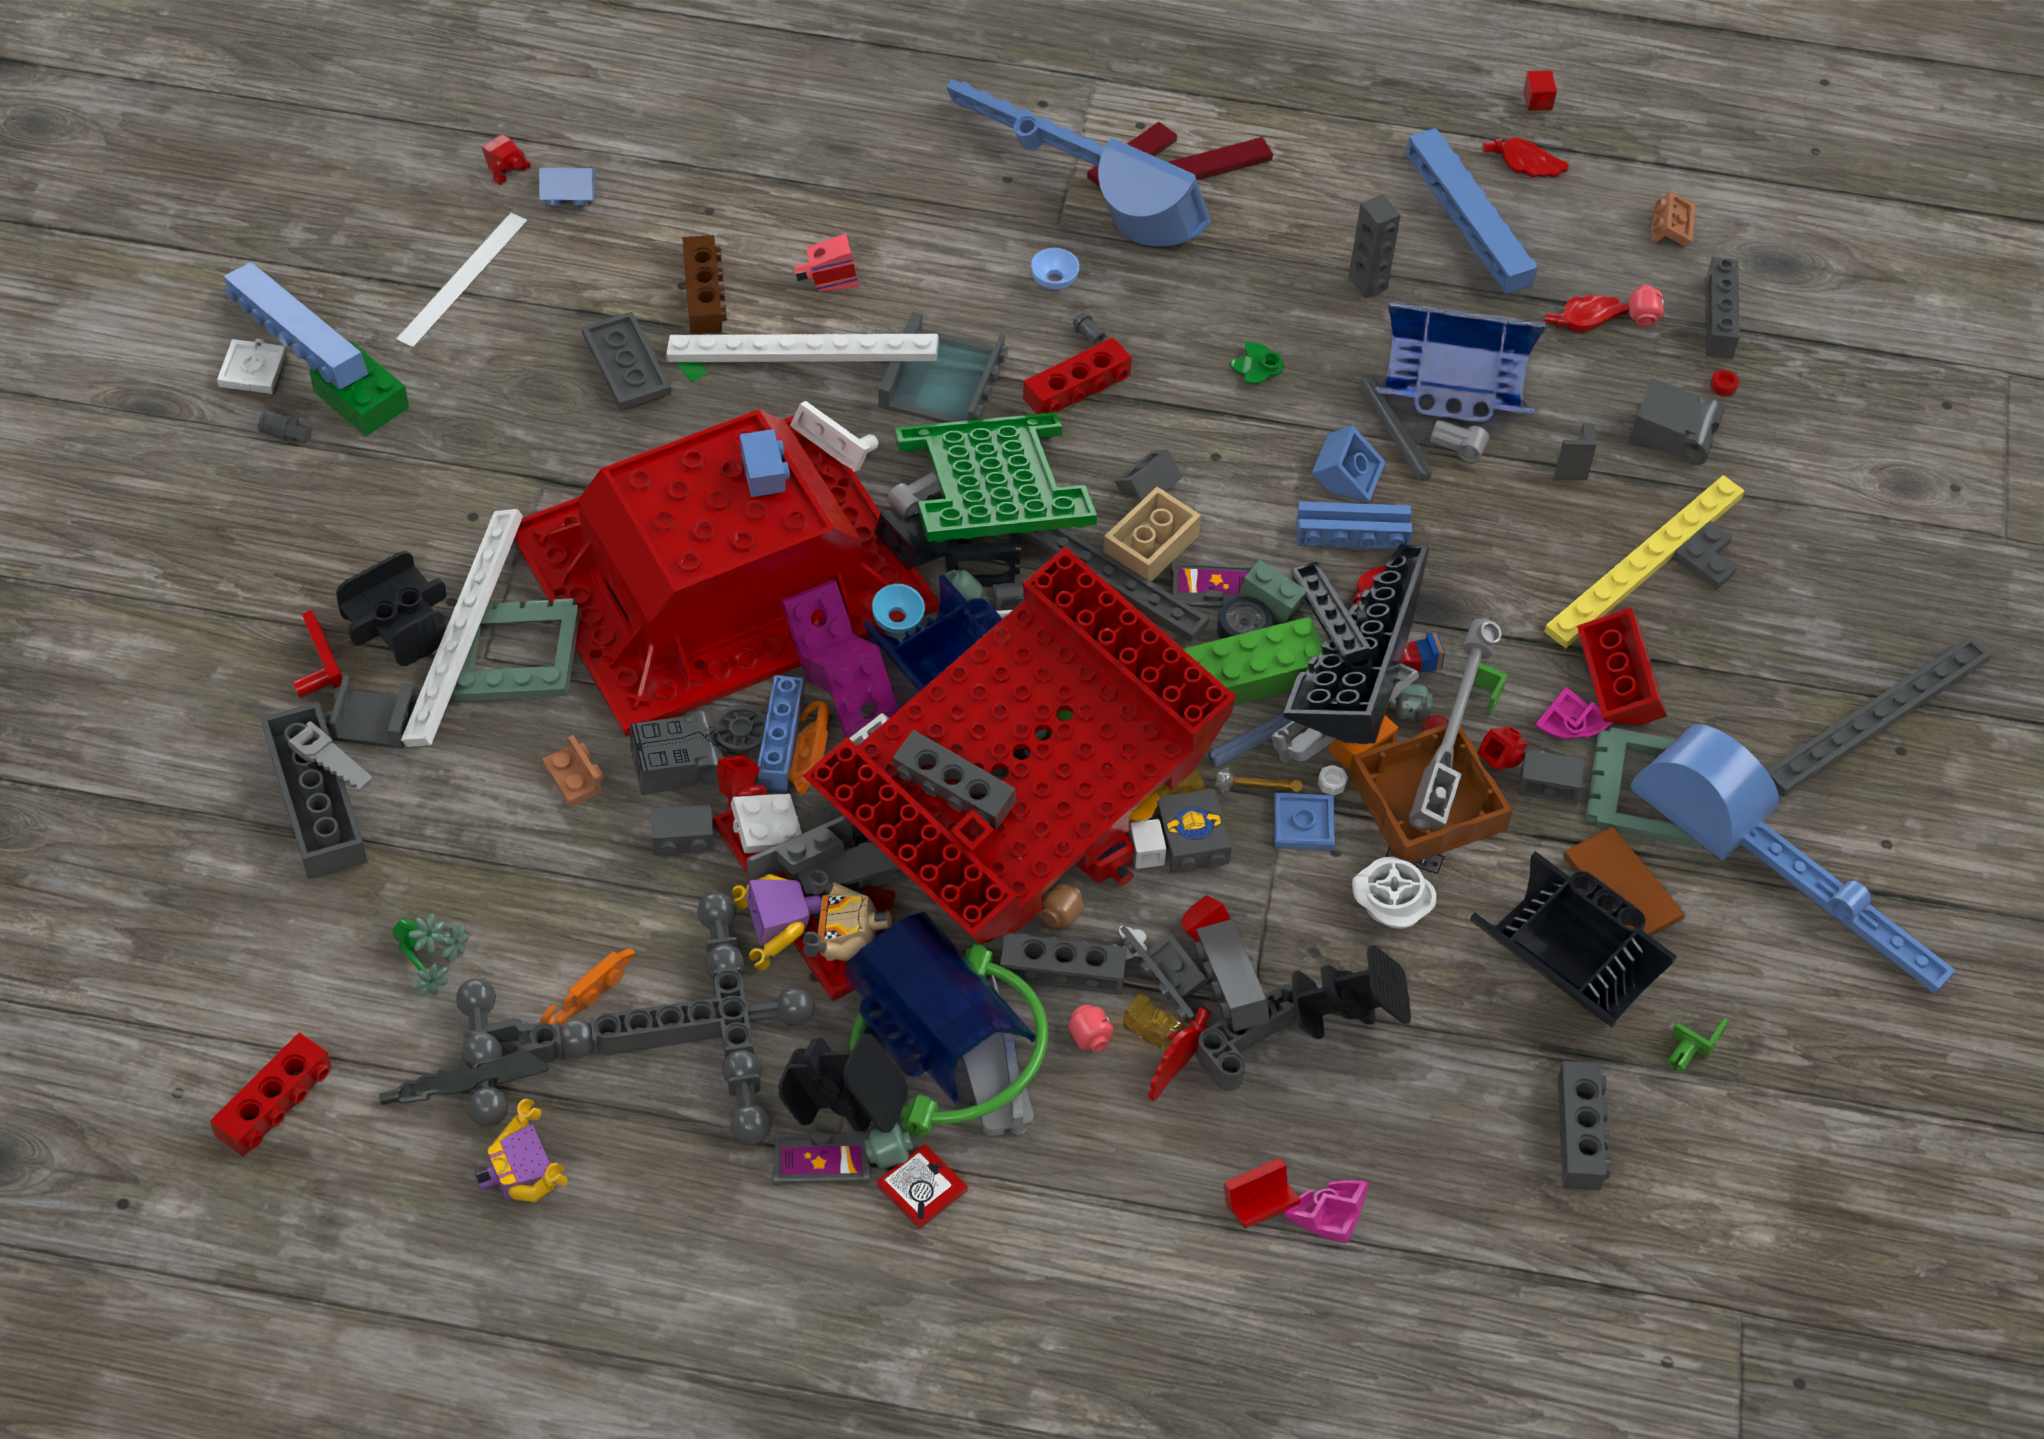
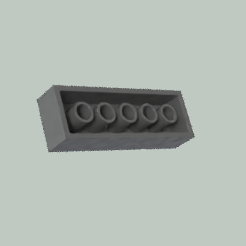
M319 702L260 717L307 878L311 879L367 863L363 840L343 778L338 779L337 774L332 775L330 770H324V766H318L317 761L304 760L288 745V741L305 729V725L309 721L330 737ZM314 736L304 745H311L317 738Z

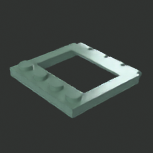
M575 598L554 599L553 606H551L550 600L526 601L525 608H523L522 601L499 602L497 609L494 603H488L452 692L453 700L474 701L568 696L581 615ZM561 621L554 666L474 670L482 625Z
M1613 727L1610 728V731L1601 730L1597 734L1596 752L1593 760L1585 819L1596 823L1595 828L1606 830L1613 826L1619 833L1699 849L1702 848L1699 842L1676 824L1617 813L1625 749L1660 755L1675 740Z

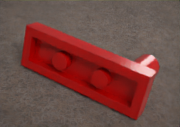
M312 609L301 615L324 668L292 682L300 698L330 684H333L336 689V687L341 686L343 679L326 636Z

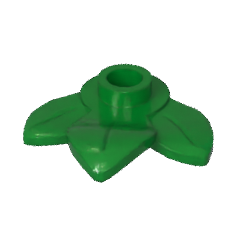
M1245 342L1246 356L1230 361L1231 368L1236 373L1245 375L1244 381L1252 384L1261 383L1268 377L1277 376L1282 373L1284 368V362L1278 353L1270 351L1267 346L1256 342Z

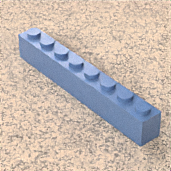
M1437 128L1409 136L1406 156L1503 292L1509 294L1533 286L1537 273L1536 262L1526 253L1523 244L1513 235L1510 226L1500 217L1497 208L1487 199L1484 190L1476 184L1471 172L1466 170L1461 163L1460 157L1450 148L1447 139L1442 137Z
M249 262L223 276L227 286L224 290L229 300L239 304L244 313L251 314L257 324L264 325L271 336H277L284 347H290L299 359L303 358L313 371L317 370L327 383L331 382L340 390L368 374L362 353L255 264Z

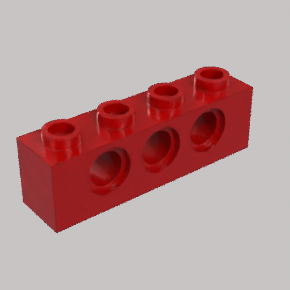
M1112 337L1024 380L1023 399L1036 414L1058 413L1060 410L1072 404H1077L1094 393L1103 391L1106 387L1116 382L1125 380L1131 375L1132 357Z
M299 1032L210 1120L215 1137L242 1157L250 1150L258 1147L263 1140V1136L272 1127L278 1126L284 1120L286 1113L295 1104H300L306 1098L308 1091L317 1082H321L327 1077L332 1068L328 1052ZM297 1071H300V1072H301V1073L298 1074V1075H294V1076L291 1075L292 1073L297 1072ZM272 1094H279L274 1098H268ZM250 1116H257L253 1120H246Z

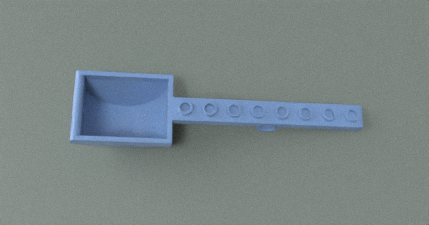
M951 79L947 84L946 88L953 102L1013 128L1023 149L1035 150L1043 143H1046L1098 166L1099 185L1114 224L1128 239L1147 246H1172L1193 239L1201 234L1211 223L1196 176L1193 173L1113 138H1110L1105 147L1101 146L1090 137L1083 138L1067 127L1061 128L1056 126L1047 118L1041 119L1034 116L1027 109L1020 110L1006 100L1000 101L993 98L986 91L980 92L975 90L966 82L960 83Z
M1703 724L1690 725L1682 732L1679 738L1633 779L1630 788L1634 793L1719 859L1724 861L1741 844L1932 993L1936 994L1956 971L1871 906V895L1865 886L1857 881H1848L1844 885L1763 823L1778 806L1779 795L1777 788L1763 765L1744 746L1722 731Z

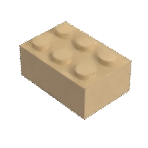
M1156 487L1104 536L1103 553L1152 582L1199 537L1201 515L1159 487Z

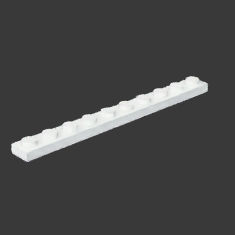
M938 334L670 335L666 356L668 362L937 361L939 337Z
M518 509L494 511L402 736L401 741L407 747L427 746L433 742L523 518Z

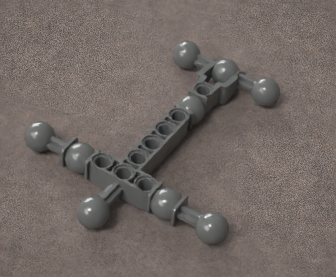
M723 892L706 894L697 906V916L703 926L710 929L711 940L706 942L707 956L705 967L710 977L713 978L715 998L606 1013L596 1019L590 1017L591 1023L584 1019L574 1018L565 1021L559 1028L558 1022H554L555 1025L550 1023L523 1024L517 1018L488 1024L487 1014L494 1007L496 994L493 987L483 979L473 978L465 981L458 988L456 995L458 1008L469 1018L470 1030L463 1033L467 1040L463 1044L462 1058L471 1070L503 1057L501 1056L502 1047L500 1042L518 1041L516 1045L517 1050L523 1048L543 1062L549 1063L557 1058L563 1060V1053L570 1058H581L588 1055L593 1049L595 1055L599 1054V1052L612 1054L722 1038L725 1054L722 1075L728 1084L729 1095L736 1096L738 1110L731 1119L730 1128L734 1137L746 1145H755L762 1142L771 1129L769 1115L757 1105L755 1093L761 1090L760 1076L762 1066L758 1057L754 1054L749 1022L780 1018L782 1022L789 1026H800L806 1024L815 1011V1003L808 991L801 987H791L785 989L778 996L777 1000L746 1004L741 977L744 958L738 949L737 938L730 937L728 926L735 917L736 908L732 899ZM725 988H734L730 991L724 990ZM737 1014L738 1016L729 1017L728 1015ZM701 1018L707 1019V1020L704 1021V1022H699V1021H697L698 1019H701ZM668 1023L676 1024L674 1026H666ZM639 1027L645 1028L644 1030H641V1031H636V1030H634V1029L639 1028ZM606 1032H613L611 1035H603ZM544 1041H550V1043L545 1044V1045L540 1044L541 1042H544ZM734 1041H742L743 1043H741V1044H733L732 1042H734ZM495 1079L477 1083L476 1091L469 1099L467 1110L475 1123L482 1127H492L500 1124L506 1117L508 1101L506 1096L495 1087Z

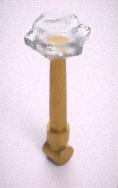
M1224 767L1222 771H1217L1215 787L1221 789V793L1228 792L1233 785L1277 789V791L1291 790L1292 792H1298L1303 787L1299 780L1288 781L1287 779L1270 780L1234 777L1229 767Z

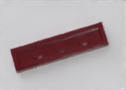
M1158 121L1128 142L1127 145L1155 157L1177 141V134ZM1094 166L1087 171V178L1100 187L1098 166Z
M1259 137L1172 160L1169 163L1193 173L1196 179L1200 180L1271 161L1273 153L1265 139Z

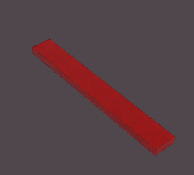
M732 809L712 818L713 825L748 876L747 859L760 852L744 853L739 833H735L733 829L735 818ZM784 872L775 875L789 880ZM811 914L809 915L806 931L792 943L833 1002L858 989L859 982L845 961L838 959L827 961L826 957L821 955V952H818L813 957H808L804 954L805 944L802 941L805 933L815 932L818 934L819 923Z

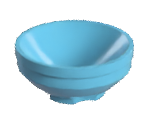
M903 584L888 585L879 590L873 599L872 614L877 625L887 632L894 634L908 633L914 630L923 619L925 611L923 598L915 589ZM893 611H900L906 618L902 622H893L889 618V614Z

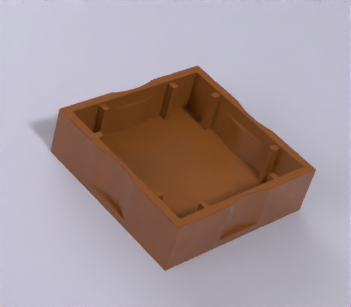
M1448 723L1421 732L1408 740L1388 743L1352 756L1349 777L1396 858L1412 864L1507 831L1513 810L1494 779L1482 766L1476 749L1461 725L1453 746L1452 766L1453 770L1461 773V777L1446 825L1433 832L1429 829L1421 831L1412 827L1408 819L1424 769L1431 762L1439 746L1442 745Z

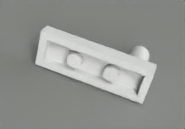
M807 401L800 403L790 424L793 429L839 462L850 467L854 472L860 470L866 455L878 447V440L874 435L870 434L858 439Z

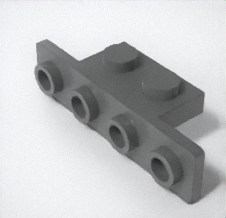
M841 816L747 859L749 882L768 874L776 875L785 870L794 875L843 853L844 844L853 839L852 823L844 816Z
M1125 925L1120 928L1125 935V938L1121 940L1132 955L1136 952L1140 954L1143 960L1139 964L1150 977L1155 974L1161 982L1157 987L1168 1000L1173 996L1179 1005L1175 1007V1010L1185 1022H1188L1190 1019L1194 1020L1196 1014L1185 1000L1205 985L1208 980L1173 935L1169 933L1146 952Z

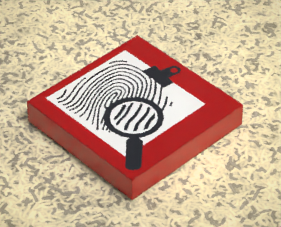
M923 1144L909 1155L907 1162L898 1164L877 1181V1187L919 1230L968 1191V1186L926 1144Z

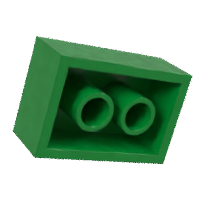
M352 341L350 344L362 353L368 372L366 376L339 390L331 382L327 383L317 370L309 369L313 392L367 437L408 409L409 405L405 385Z

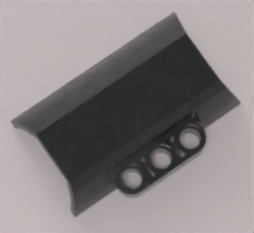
M1536 851L1531 855L1530 877L1524 900L1497 925L1490 924L1477 913H1474L1470 919L1471 922L1611 1028L1614 1027L1618 1018L1640 994L1669 968L1677 958L1674 953L1643 931L1646 918L1641 910L1592 874L1579 871L1570 877ZM1576 889H1582L1586 892H1579ZM1600 907H1607L1610 910H1604ZM1625 925H1631L1634 929L1628 928Z

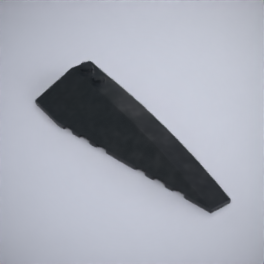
M1400 545L1385 564L1386 570L1376 575L1371 589H1366L1360 596V603L1358 605L1354 604L1348 611L1371 647L1373 657L1345 666L1330 640H1326L1321 646L1322 652L1317 657L1313 656L1308 662L1306 672H1300L1297 676L1283 713L1284 718L1345 743L1375 744L1411 630L1428 556V545Z

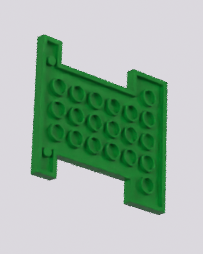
M1057 412L895 427L894 437L899 451L914 452L918 449H927L943 499L918 501V512L927 541L944 542L950 539H972L980 536H1001L1009 533H1029L1039 530L1054 531L1059 528H1083L1088 525H1097V513L1086 485L1057 487L1039 438L1049 439L1053 436H1062V425Z

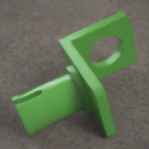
M1723 1019L1709 1041L1676 1022L1671 1036L1680 1043L1670 1058H1668L1667 1064L1672 1069L1677 1064L1676 1071L1683 1073L1696 1052L1708 1058L1726 1031L1729 1020Z

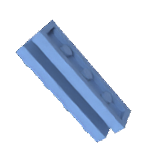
M1299 501L1296 516L1297 545L1397 550L1400 545H1410L1412 535V523H1410L1411 506Z
M774 675L758 766L760 767L759 775H757L758 783L764 785L767 788V792L787 794L790 781L788 778L804 703V678Z

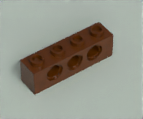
M714 235L682 237L690 334L722 332V321H727L726 305L720 304V301H725L724 285H719L718 282L723 281L722 265H717V262H722L721 246H715Z

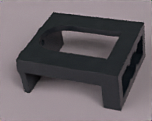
M1010 533V543L958 544V539L946 540L945 572L947 574L951 570H958V561L999 560L1009 564L1007 572L996 575L972 576L980 582L982 587H992V584L1015 583V575H1020V558L1016 557H1021V540H1015V533Z

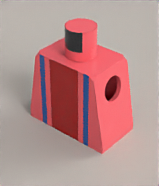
M842 234L809 246L807 248L809 262L794 266L797 281L813 278L816 290L818 291L859 287L847 234Z

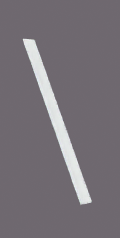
M510 213L398 336L397 340L414 347L523 226L527 219Z

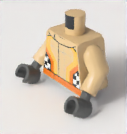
M815 870L813 872L812 878L815 881H810V891L814 894H821L824 891L828 893L822 896L818 934L807 932L804 935L802 941L805 944L804 954L808 957H813L818 952H821V955L825 956L827 961L834 959L848 961L859 953L872 949L875 946L876 931L889 929L892 926V917L889 910L877 912L868 896L836 882L828 883V876L822 870Z

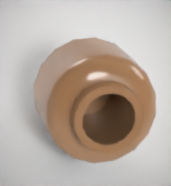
M1062 883L1054 885L1042 897L1043 909L1039 912V915L1043 922L1051 928L1055 929L1058 927L1064 929L1069 927L1084 910L1081 892L1073 885L1068 886Z

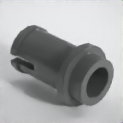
M1081 313L1074 319V330L1078 333L1081 332L1093 346L1104 341L1106 337L1105 332L1092 321V317L1089 314Z

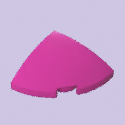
M1566 687L1534 726L1548 735L1568 740L1569 738L1586 739L1595 736L1601 730L1608 728L1612 722L1604 721L1600 707L1595 703L1591 702L1588 705Z
M1357 1180L1328 1183V1188L1321 1189L1315 1194L1310 1189L1299 1196L1301 1204L1284 1212L1285 1217L1314 1234L1347 1244L1362 1211L1369 1187L1368 1182Z

